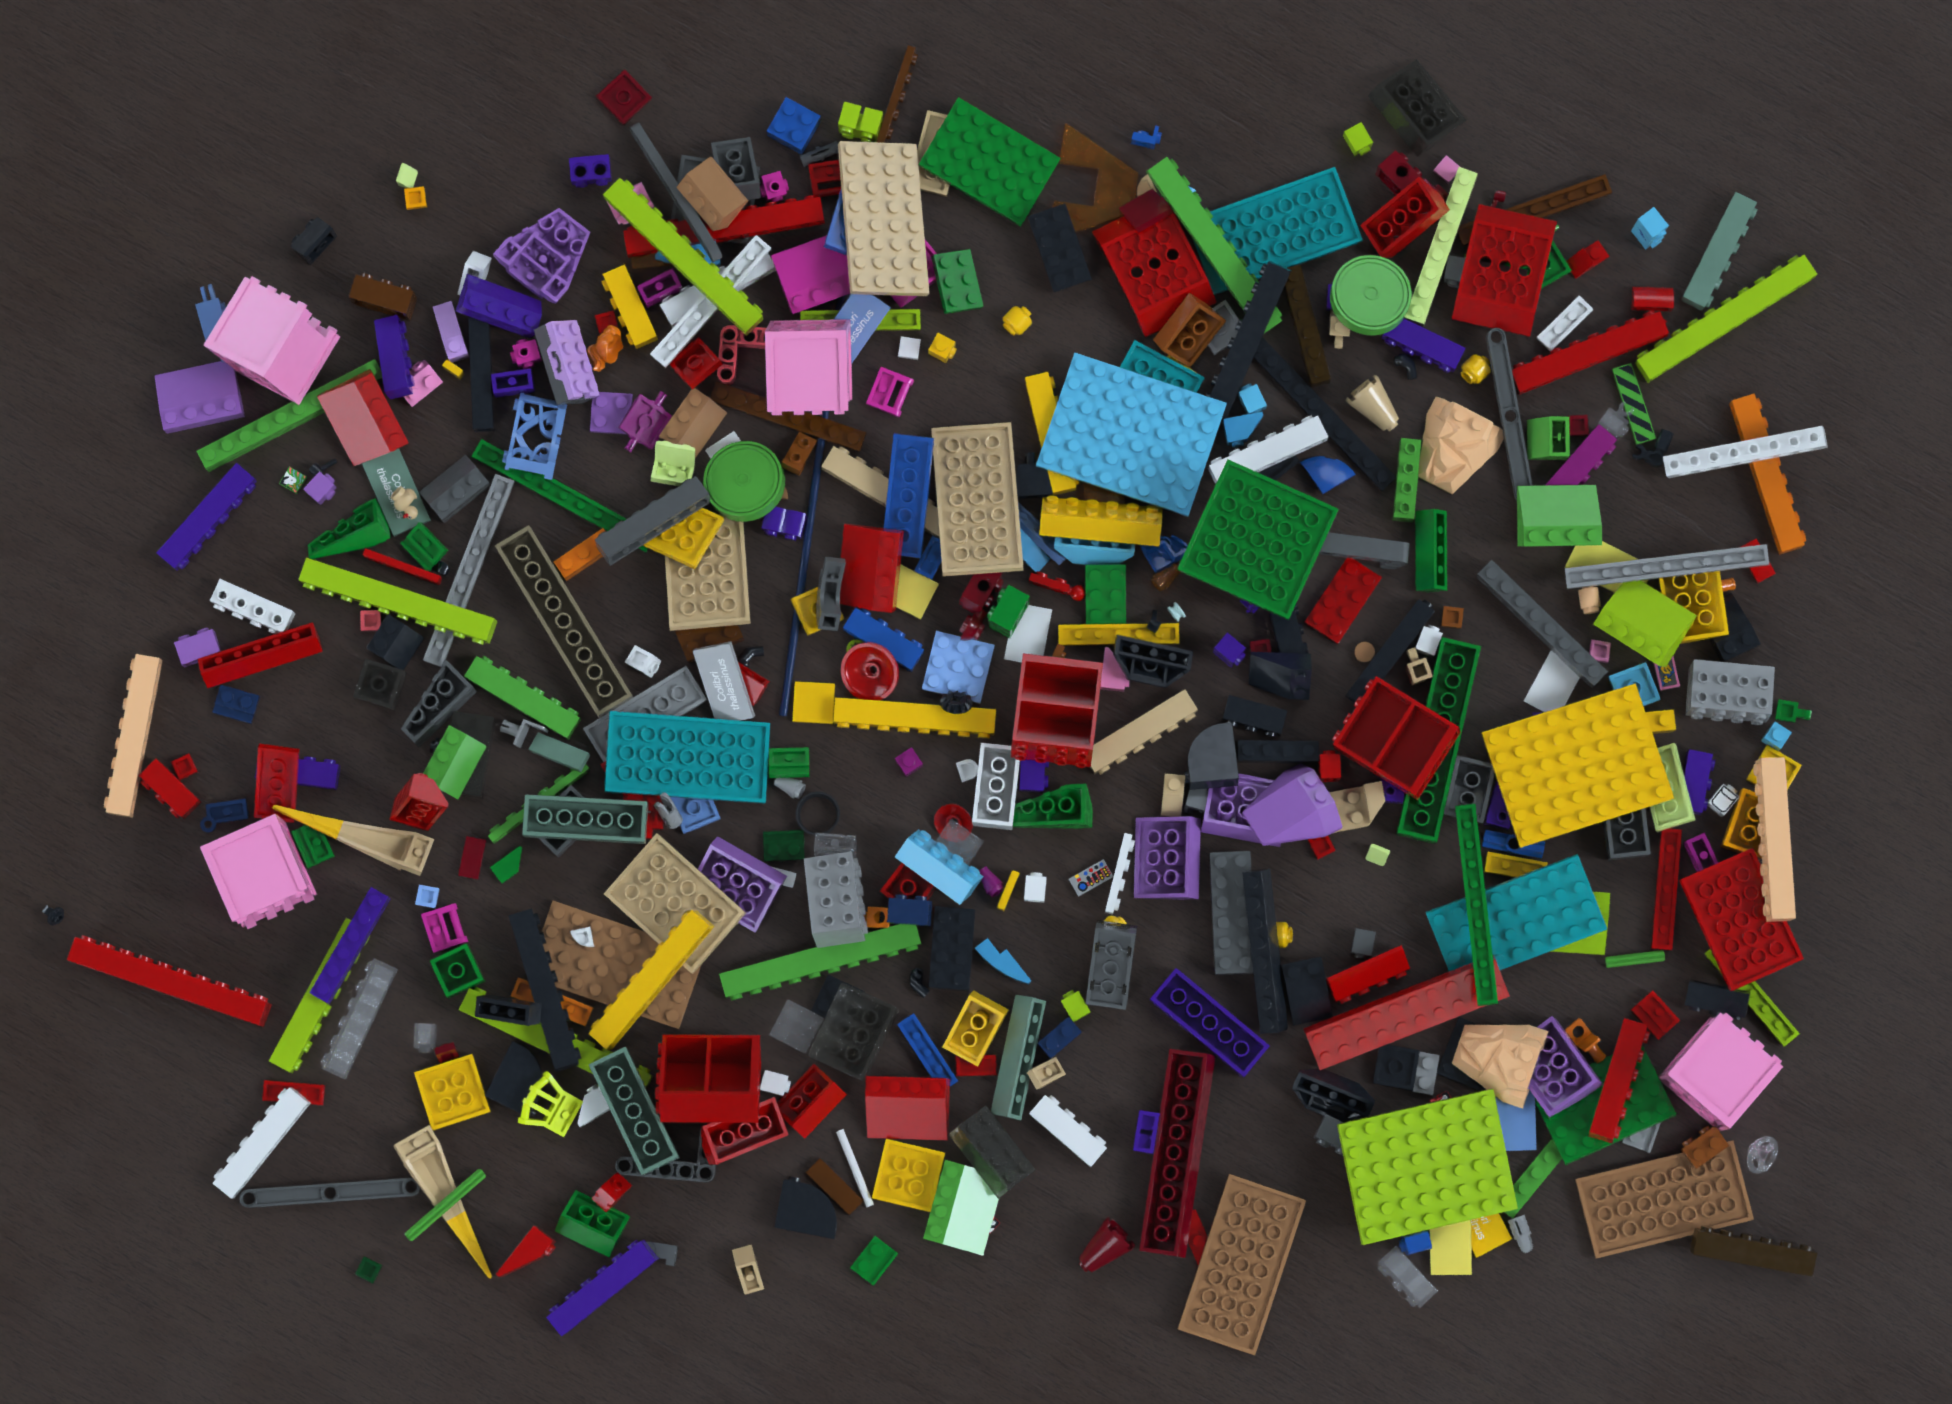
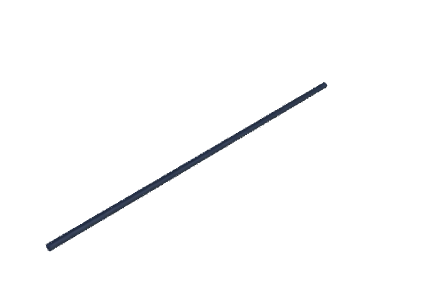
M845 296L837 298L835 310L841 309ZM822 411L821 417L828 419L829 411ZM817 438L796 596L803 594L805 591L825 440ZM795 608L779 716L785 717L788 714L800 619Z

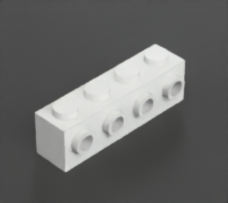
M219 579L210 599L215 609L222 612L227 609L233 612L232 616L243 620L245 617L251 620L250 624L261 628L262 625L269 628L268 632L272 634L287 631L295 616L292 610L222 579Z

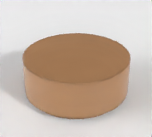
M1361 642L1356 646L1354 654L1358 661L1366 663L1373 659L1375 649L1369 642Z

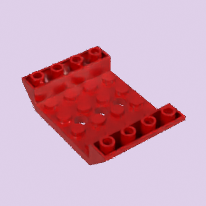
M1173 210L1172 214L1139 233L1124 216L1092 231L1100 250H1103L1137 317L1136 321L1145 338L1162 329L1189 293L1204 301L1208 306L1217 303L1210 283ZM1175 250L1178 253V258L1170 260L1167 257L1168 251ZM1158 259L1161 265L1159 268L1153 269L1149 266V261ZM1137 267L1142 270L1143 274L1141 277L1136 278L1132 276L1131 270Z
M1479 204L1456 296L1452 320L1492 329L1500 328L1505 332L1530 337L1557 221ZM1487 257L1491 260V265L1489 267H1482L1479 261ZM1508 262L1511 266L1510 270L1507 272L1501 271L1499 268L1500 263ZM1527 266L1530 269V274L1522 276L1519 273L1520 267Z

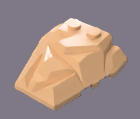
M1435 397L1426 414L1418 477L1451 495L1454 494L1499 450L1504 440L1503 430L1493 425L1492 421L1455 402Z
M1464 1025L1452 1064L1485 1089H1494L1495 1096L1502 1102L1523 1109L1530 1090L1528 1087L1549 1031L1531 1025Z

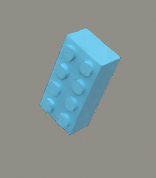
M919 829L906 839L895 856L896 859L959 905L971 896L984 877L977 868L968 866L959 855H953L944 844L934 841L929 833Z

